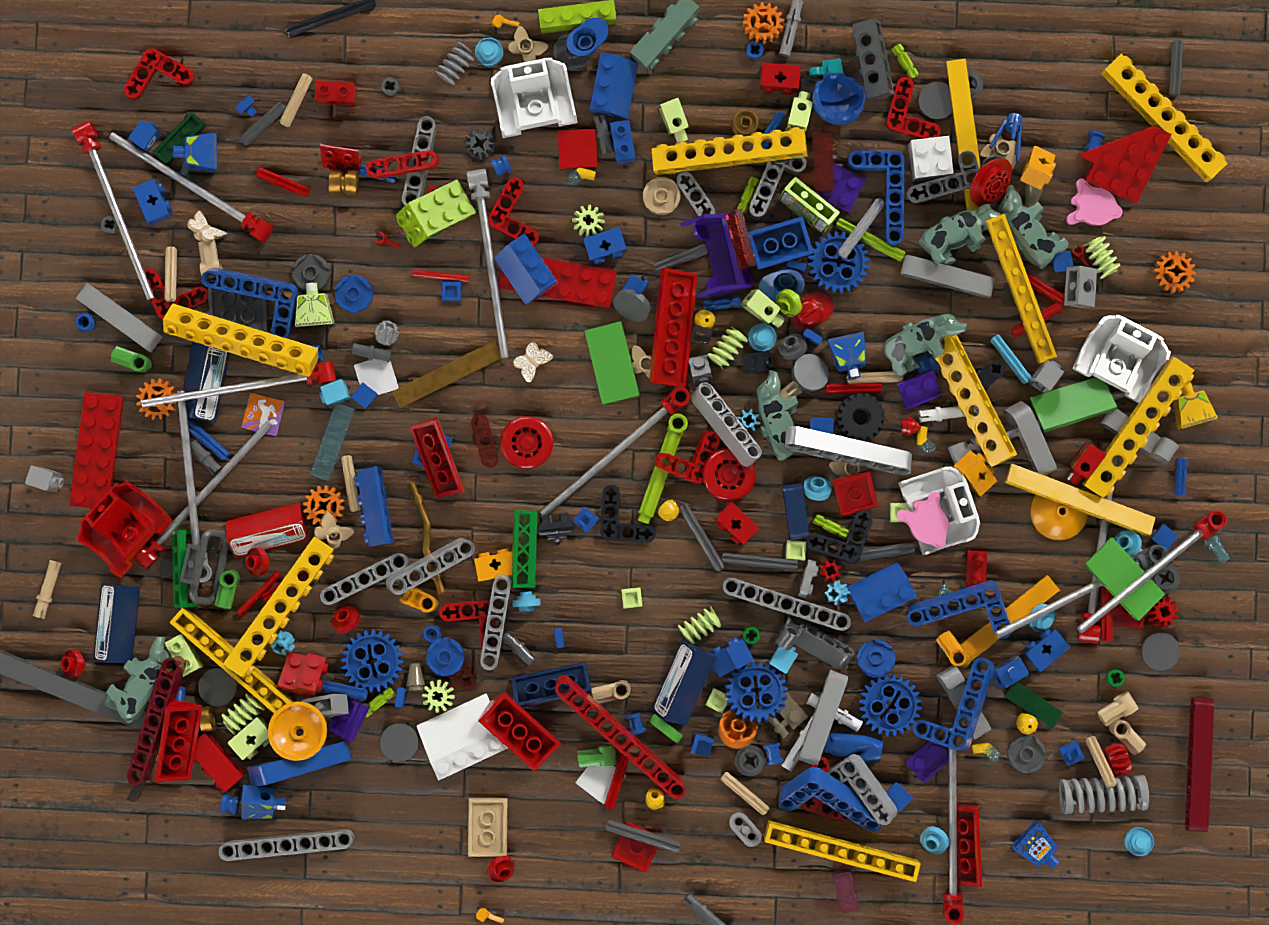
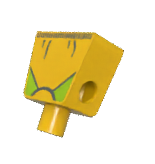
M1191 382L1188 385L1184 384L1181 389L1183 396L1179 397L1176 401L1173 400L1177 430L1217 419V415L1205 391L1194 393Z

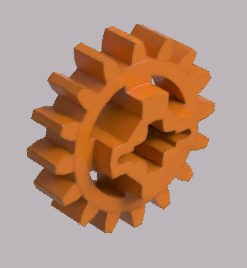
M761 2L759 7L753 4V10L751 8L747 9V14H744L743 17L745 21H743L742 26L745 27V34L750 33V40L756 38V43L762 40L763 44H766L767 39L773 42V36L779 38V32L783 31L784 19H782V12L777 13V6L772 9L771 3L764 6V3Z
M1175 251L1172 256L1171 252H1168L1166 257L1163 255L1159 257L1161 262H1155L1158 268L1153 270L1154 273H1157L1154 280L1160 281L1157 285L1158 287L1164 285L1163 291H1167L1170 288L1171 293H1175L1176 289L1178 292H1182L1183 287L1187 289L1190 287L1189 283L1194 282L1191 276L1196 274L1195 271H1192L1195 264L1190 265L1191 257L1185 259L1186 253L1179 256L1178 251ZM1171 260V262H1169V266L1164 267L1165 263ZM1174 269V271L1179 274L1175 275V273L1171 272V270ZM1185 277L1184 281L1181 284H1178V282H1180V278Z
M151 379V384L144 382L145 388H139L142 393L141 395H136L137 398H140L136 405L142 406L141 400H145L147 394L148 399L155 398L156 396L175 395L177 393H173L176 388L174 386L169 388L170 382L168 381L163 384V379H159L158 382L155 379ZM155 387H162L164 390L159 392ZM178 402L169 403L168 405L140 408L139 411L141 413L146 412L145 417L147 418L152 415V420H157L158 416L160 420H164V415L171 417L170 411H176V408L173 406L178 404ZM157 407L161 412H153L151 409Z
M325 485L324 490H322L321 486H317V491L311 489L312 495L305 496L308 502H303V505L307 506V509L303 512L310 514L307 517L308 520L314 519L312 524L316 525L320 522V526H322V519L317 516L325 514L327 511L333 515L336 523H338V516L343 517L340 511L346 509L341 506L345 500L339 499L342 495L340 492L335 494L336 488L333 487L329 491V486ZM322 493H328V494H330L331 496H329V497L326 499V498H323L320 494H322ZM314 500L315 508L312 510V502ZM322 502H323V503L329 502L328 505L326 506V507H327V510H324V509L320 510V508L322 507V504H321ZM336 503V504H337V508H336V511L334 512V511H333V506H334V504Z

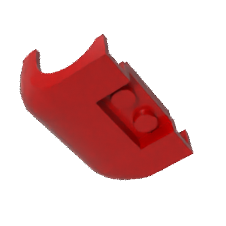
M125 481L119 485L114 484L79 523L81 528L76 538L79 543L100 556L110 567L111 573L122 578L134 565L131 561L134 555L155 532L161 535L173 520L153 498L130 482Z

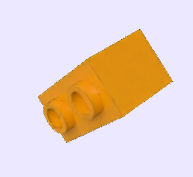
M1034 146L1026 160L1020 181L1041 190L1043 185L1048 184L1052 178V172L1056 165L1054 163L1055 154Z
M970 450L954 465V468L964 475L968 487L981 497L997 480L993 476L995 473L993 469L985 464L986 459L980 453L976 455Z
M508 548L497 550V554L491 556L489 552L478 554L479 558L474 559L478 581L494 579L500 574L512 575V551L509 552ZM493 559H496L497 562L501 563V565L498 566V570H495V568L491 567L490 565L494 562Z

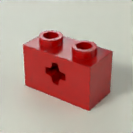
M763 62L760 89L766 93H775V91H782L785 95L797 93L801 66ZM778 76L782 77V83H778Z
M316 80L315 100L318 104L356 107L357 87L355 83Z
M732 501L715 518L717 520L716 525L723 532L727 530L732 534L730 539L737 545L739 543L744 545L759 529ZM739 520V526L741 528L732 529L731 527L733 524L731 523V521Z

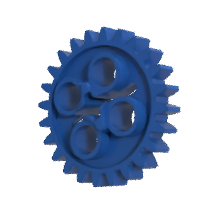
M835 231L834 237L830 233H827V239L821 236V244L815 242L814 245L817 249L812 248L814 255H810L807 258L812 261L807 267L813 268L809 272V274H815L813 281H820L818 287L824 284V291H827L829 287L832 288L833 294L836 289L839 290L840 294L843 293V288L847 292H850V286L856 289V281L862 283L863 280L860 276L866 277L867 273L863 270H867L870 267L865 265L870 258H864L868 251L861 250L864 244H856L852 249L854 253L853 259H843L837 254L847 239L844 231L841 236H838L837 231ZM826 248H834L836 254L834 256L827 255ZM822 258L836 261L839 258L841 263H853L855 267L841 264L840 267H837V263L823 262ZM830 266L832 274H824L822 268ZM848 269L851 272V277L844 278L841 271Z
M375 629L372 630L371 635L367 630L364 631V636L357 633L358 639L352 637L350 639L353 644H346L349 650L342 651L343 654L347 655L346 658L341 659V661L346 662V665L341 668L348 670L344 676L350 675L349 683L356 681L355 687L362 685L363 689L369 687L370 692H373L374 687H376L378 692L381 691V685L387 689V682L394 684L393 677L399 678L400 676L397 671L403 670L399 664L404 663V660L399 659V656H402L404 653L397 651L401 645L395 646L396 639L390 641V634L384 637L382 630L378 635H376ZM368 644L371 645L372 657L377 658V662L374 663L378 674L377 678L374 676L373 664L368 662L371 659ZM377 644L384 646L385 651L383 654H378L375 651ZM359 648L364 649L366 652L364 659L357 657L356 652ZM381 663L388 664L389 671L387 673L380 671L379 666ZM363 667H367L370 670L368 678L361 675Z
M752 661V667L746 664L745 669H737L738 674L732 672L734 679H727L730 685H725V690L730 692L725 693V697L730 698L727 700V705H732L730 711L737 710L736 717L743 715V721L750 718L751 724L754 719H757L760 724L762 718L768 722V716L775 719V712L781 713L779 706L785 707V702L782 700H787L788 695L783 693L788 692V688L783 687L786 684V680H780L782 673L776 675L777 668L770 670V664L763 667L762 662H760L759 666H756L755 662ZM754 676L757 677V687L760 705L759 709L756 708L753 682ZM767 679L770 681V684L764 686L760 681ZM743 681H748L751 683V685L749 687H743L741 686V683ZM770 698L772 702L770 704H764L762 702V699ZM749 699L753 703L750 706H745L743 701Z
M892 673L890 678H888V675H885L883 679L880 677L876 678L877 682L870 679L871 686L864 685L867 692L860 693L864 696V699L858 700L860 703H863L859 710L865 712L861 715V718H868L865 724L872 723L870 729L873 731L878 728V734H881L884 730L885 736H888L890 731L893 736H896L897 730L904 734V727L910 730L909 723L914 724L913 718L920 717L916 710H922L921 707L917 706V703L922 701L921 699H916L919 692L912 691L915 685L908 686L909 679L902 682L903 676L900 675L896 679L894 673ZM886 686H891L893 689L890 696H885L883 693ZM898 691H901L900 695H899L898 697H896V699H895V700L893 701V703H892V704L894 705V707H893V708H890V707H889V708L886 710V708L888 707V705L886 704V702H887V701L891 702V701L894 699V697L896 696V693H897ZM901 698L908 699V705L905 708L899 706ZM878 701L881 703V709L874 712L872 704ZM886 710L883 718L880 719L879 716ZM891 713H895L897 716L894 723H889L887 720L888 715Z

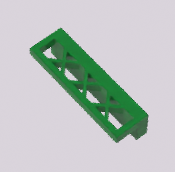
M514 510L511 587L535 588L537 511ZM519 514H524L523 526L519 523ZM522 533H523V546L518 542V537H519ZM521 552H522V565L518 562V555H519ZM522 571L521 584H517V575Z
M191 530L172 531L174 608L198 607V604L188 603L187 590H190L191 584L187 585V583L180 582L187 549L186 534H191Z

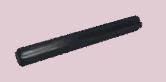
M360 0L285 27V31L288 37H292L375 8L376 3L375 0Z

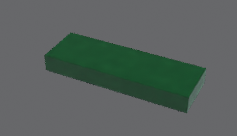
M191 111L152 153L168 166L176 158L173 157V146H184L185 137L198 135L207 125Z
M1018 682L1010 685L1003 695L1051 728L1055 726L1063 714L1061 710Z

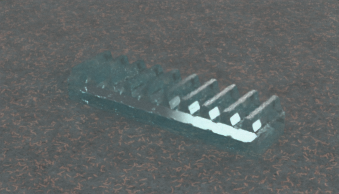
M339 403L335 404L310 475L326 481L331 479L355 409Z

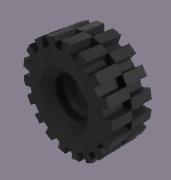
M857 393L849 396L839 405L836 412V423L844 437L868 441L880 433L884 427L883 424L886 417H884L885 410L882 408L881 402L876 400L877 398L866 393ZM858 410H863L868 414V421L864 425L856 424L853 419L854 413Z

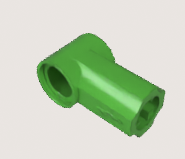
M116 346L111 354V362L135 371L146 373L152 368L150 358ZM140 359L144 360V365L142 368L138 367V362Z
M228 570L220 575V584L214 605L221 608H232L237 584L240 582V575L235 570ZM227 574H231L234 577L232 584L226 581Z
M603 745L594 749L577 751L579 767L612 766L617 764L615 746Z

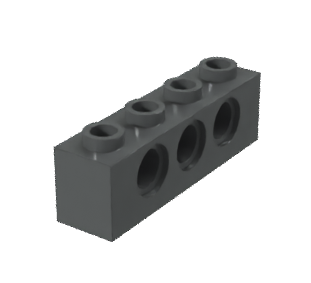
M872 18L853 24L852 36L857 44L856 56L860 60L861 67L859 72L864 80L863 92L866 94L867 99L875 101L895 95L881 22ZM871 37L870 45L866 46V40ZM874 56L875 61L870 65L869 59ZM878 74V81L873 83V77Z

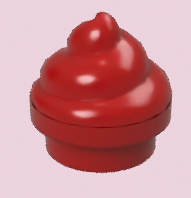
M907 417V419H902L901 434L912 436L917 430L921 429L920 424L915 422L913 418Z

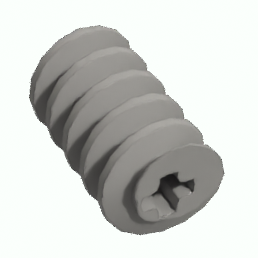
M457 42L458 48H452L454 54L448 53L447 57L449 60H443L444 66H438L440 72L434 71L440 78L452 85H455L453 78L460 79L458 72L465 73L462 66L469 68L467 60L474 61L472 57L473 52L461 42Z

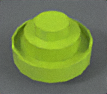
M784 289L777 294L776 303L781 308L780 311L788 317H794L800 313L802 304L798 294L790 289Z

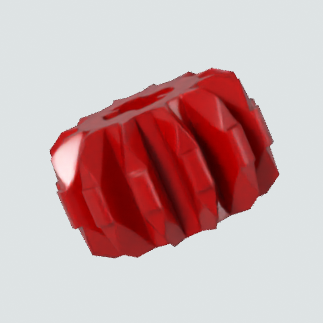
M1163 596L1151 608V611L1146 613L1152 615L1148 618V621H1154V626L1156 627L1161 624L1162 628H1166L1167 623L1172 626L1174 624L1172 619L1178 620L1179 618L1174 615L1175 612H1180V609L1174 608L1177 602H1171L1170 596L1166 598ZM1160 608H1163L1166 612L1165 615L1160 612Z
M1115 743L1107 746L1104 752L1105 758L1113 775L1121 777L1129 774L1132 767L1125 745Z

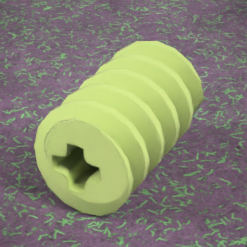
M1105 236L1098 237L1083 245L1089 246L1085 250L1086 253L1092 252L1089 259H1096L1092 265L1100 266L1097 269V273H1103L1100 280L1116 272L1120 266V263H1113L1117 259L1116 256L1110 257L1113 250H1106L1110 244L1102 243L1106 239Z
M731 327L733 330H726L728 336H721L723 342L717 341L716 344L719 348H712L714 354H707V357L722 369V365L729 366L727 359L734 360L731 355L732 353H739L736 347L743 348L741 341L748 342L747 338L733 327Z
M711 606L710 612L707 609H703L704 616L697 613L698 620L690 617L691 624L684 621L685 628L678 625L687 642L689 641L694 645V637L701 640V633L708 636L707 629L714 632V625L721 628L720 620Z
M246 693V701L241 698L239 699L241 706L234 703L235 711L228 709L229 716L221 715L225 726L234 735H236V730H242V725H248L247 719L250 721L254 719L253 714L257 716L260 714L259 709L265 710L263 704L255 696Z

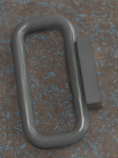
M208 529L203 533L199 546L194 544L187 545L180 582L191 584L189 595L195 604L211 605L216 600L220 584L219 578L224 572L229 551L226 532L223 530ZM211 536L220 537L222 539V546L212 593L208 598L198 597L197 590L208 540Z

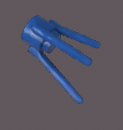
M1010 113L1007 120L1004 119L1002 121V125L989 148L992 149L1005 128L1008 132L1012 133L1011 139H1015L1017 133L1016 162L1019 163L1023 117L1017 113Z

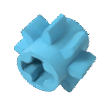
M750 409L749 413L742 410L743 416H738L737 419L741 420V424L746 430L751 428L754 432V425H760V422L756 421L759 414L753 415L752 409ZM751 416V420L753 421V423H750L749 426H747L746 421H743V418Z
M838 580L834 584L830 583L827 585L829 589L825 594L829 598L828 602L835 601V605H839L841 602L848 601L846 596L850 592L847 589V584H840V580Z
M280 630L277 634V639L271 647L275 653L284 654L285 656L294 649L295 646L292 643L295 639H293L289 632H282Z

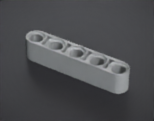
M429 116L422 117L418 122L412 153L433 150L437 126ZM431 123L432 128L425 131L423 130V125ZM422 141L428 142V147L420 149L419 144ZM429 156L428 160L424 161H427L430 164L431 156ZM415 158L410 159L409 168L415 166ZM428 170L407 174L402 202L405 206L409 197L414 196L417 199L423 196ZM414 178L420 179L418 186L411 185V181Z
M905 255L900 275L983 298H991L995 278L941 263L936 264L933 261Z
M86 283L77 295L76 299L146 350L152 352L162 339L160 334L89 283Z
M701 383L691 394V401L743 466H751L762 454L760 446L715 389L708 383Z
M458 538L388 577L386 580L387 589L396 595L407 592L470 557L475 549L474 544L465 538ZM467 543V549L461 552V545ZM450 552V559L444 561V554ZM433 561L434 567L428 571L426 568L427 564ZM417 571V577L410 580L411 572ZM400 580L399 588L393 589V583Z
M394 554L325 588L320 594L321 601L326 605L336 604L404 569L409 565V559L405 554ZM399 556L404 559V565L400 568L395 565V559ZM380 565H384L387 568V573L384 576L378 574L377 570ZM364 573L370 578L366 585L360 581V577ZM346 582L352 585V590L349 593L343 590V585ZM328 591H332L335 594V598L331 602L326 599Z
M500 574L494 579L480 660L481 666L486 670L494 669L499 660L511 587L510 578L504 574ZM505 580L507 587L504 589L499 588L497 581ZM495 599H502L504 606L498 608L494 605L493 601ZM492 618H499L501 624L493 626L490 620ZM489 637H495L498 640V643L496 645H490L487 639ZM486 656H492L495 659V662L492 664H487L484 658Z
M829 670L798 760L814 766L818 765L843 696L848 676Z

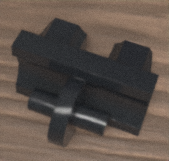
M560 513L559 522L552 523L551 515L541 516L540 524L538 525L540 537L547 536L548 541L555 540L556 545H560V539L567 538L566 533H574L573 521H571L569 513Z

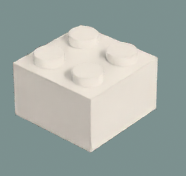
M949 136L916 139L909 142L908 149L912 182L935 180L954 174Z

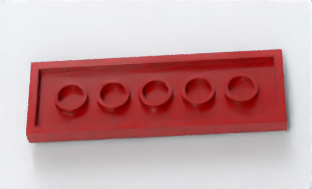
M541 257L558 283L542 294L541 297L610 309L617 271ZM501 269L498 289L517 292Z
M661 268L649 383L686 388L698 274Z
M84 393L69 506L92 509L113 486L124 397Z

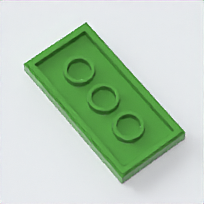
M622 321L585 330L602 405L640 396Z
M1096 377L1031 397L1029 400L1043 433L1117 410V405L1106 382Z
M1110 538L1084 564L1114 597L1145 573L1113 538ZM1150 578L1120 602V604L1136 621H1139L1165 593Z

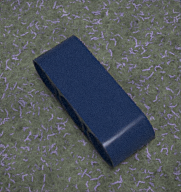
M802 483L782 485L789 540L809 538Z

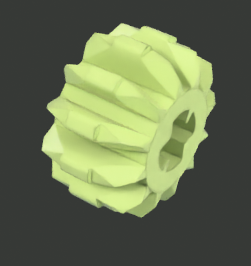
M588 205V210L585 211V208L581 206L582 213L575 211V215L578 218H573L572 222L578 223L574 226V230L580 229V236L586 232V237H589L590 232L596 235V229L598 231L603 230L599 225L605 224V220L600 219L604 215L603 213L597 214L598 207L591 211V205ZM587 217H590L591 221L594 222H591V225H586L584 219L587 220Z
M438 679L437 686L431 681V688L428 686L424 687L429 693L422 694V697H428V700H425L423 704L431 703L428 710H432L436 706L435 711L438 713L440 706L443 711L447 710L445 703L448 706H452L453 703L448 699H454L455 695H449V692L454 689L453 687L448 690L446 689L449 684L448 682L441 686V679ZM435 691L443 694L441 697L442 701L434 698V695H436Z

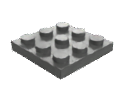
M233 278L227 279L229 285H235ZM246 281L247 288L253 290V283ZM208 287L209 315L269 333L267 299Z

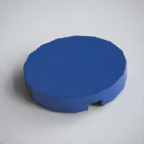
M345 276L335 287L336 302L347 312H362L372 302V286L362 276Z
M447 637L437 639L427 649V665L437 675H453L464 664V650L460 643L454 639Z
M875 639L865 642L859 648L857 662L864 674L879 678L892 671L896 657L890 644L883 640Z

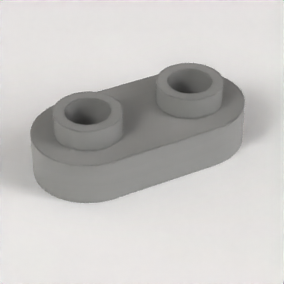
M808 559L798 597L806 598L807 595H811L813 589L811 580L812 577H816L819 566H816V561Z
M735 812L730 816L729 825L731 829L747 846L755 847L761 842L762 836L759 829L744 813ZM737 818L742 819V824H735V820ZM749 833H754L755 838L749 839Z

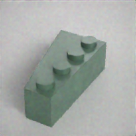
M679 0L676 5L671 4L666 9L665 18L658 19L652 26V33L647 32L630 51V57L646 71L650 68L654 69L660 62L659 58L663 54L666 56L673 48L671 45L676 40L679 42L686 33L684 31L688 27L692 28L698 22L699 6L693 0Z

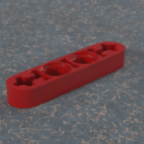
M431 150L372 160L367 164L366 172L374 179H381L434 169L439 165L440 159ZM429 156L434 158V160H431V164H429L427 161L421 162L420 158L422 160H428ZM411 158L416 159V165L413 168H409L407 165L408 160ZM396 161L398 168L395 171H390V164ZM375 166L385 169V171L383 169L376 170V174L372 172Z

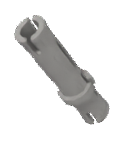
M792 0L789 14L786 15L787 23L779 51L780 56L790 57L797 25L801 21L800 13L804 3L803 0Z

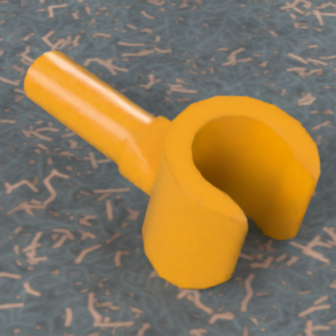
M501 15L494 16L491 23L497 28H501L502 24L519 27V22L507 20Z
M485 908L479 909L476 913V918L481 922H484L486 918L499 923L504 921L503 918L492 915Z

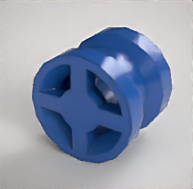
M501 155L500 159L491 160L498 178L502 177L506 172H512L505 155Z
M225 793L222 798L220 812H231L232 815H237L241 797L237 795L231 797Z

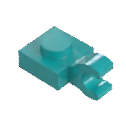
M841 59L822 61L821 67L810 68V78L824 76V74L833 72L831 75L843 73Z

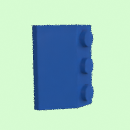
M600 53L590 113L628 120L638 63L619 55Z
M803 216L751 231L746 235L751 255L758 270L813 254Z
M525 233L509 243L494 257L525 305H528L558 284Z
M898 562L847 586L850 592L849 595L862 622H867L917 597L909 579Z

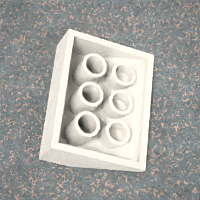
M487 693L417 725L418 732L438 781L508 749L507 746L478 722L479 717L490 702Z

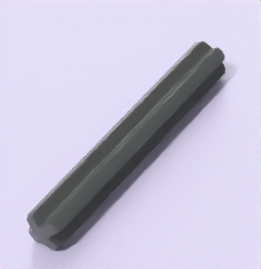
M687 503L681 505L679 511L715 571L719 572L724 569L723 562Z
M913 542L865 549L859 561L914 553L915 545ZM852 551L851 553L845 552L849 555L850 559H852L853 556H857L855 555V551Z
M731 553L722 554V562L727 564L797 570L798 567L797 560Z
M609 820L606 825L607 831L675 853L679 852L681 846L680 842Z

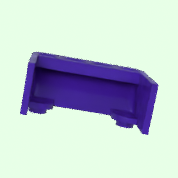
M703 214L680 223L681 227L693 226L694 236L700 241H705L714 277L707 280V291L698 293V298L723 295L753 286L754 280L739 218L735 214Z

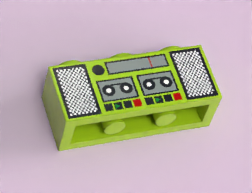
M796 177L785 187L778 199L799 217L803 216L804 221L822 235L834 223L840 213Z

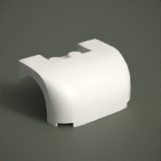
M543 58L500 68L501 71L495 74L494 77H491V85L503 138L521 135V130L555 123H558L559 127L578 123L567 68L564 63L552 58Z
M1119 315L1106 316L1089 333L1072 369L1087 377L1093 375L1123 391V396L1139 403L1148 391L1158 370L1169 359L1170 351H1168L1166 344L1163 342L1164 339L1150 330Z
M952 466L944 467L898 482L904 501L906 500L910 512L915 510L913 506L915 501H926L930 493L938 492L940 494V507L948 518L949 528L945 537V546L935 548L933 545L918 541L922 555H927L976 538L980 525L979 516L964 475Z

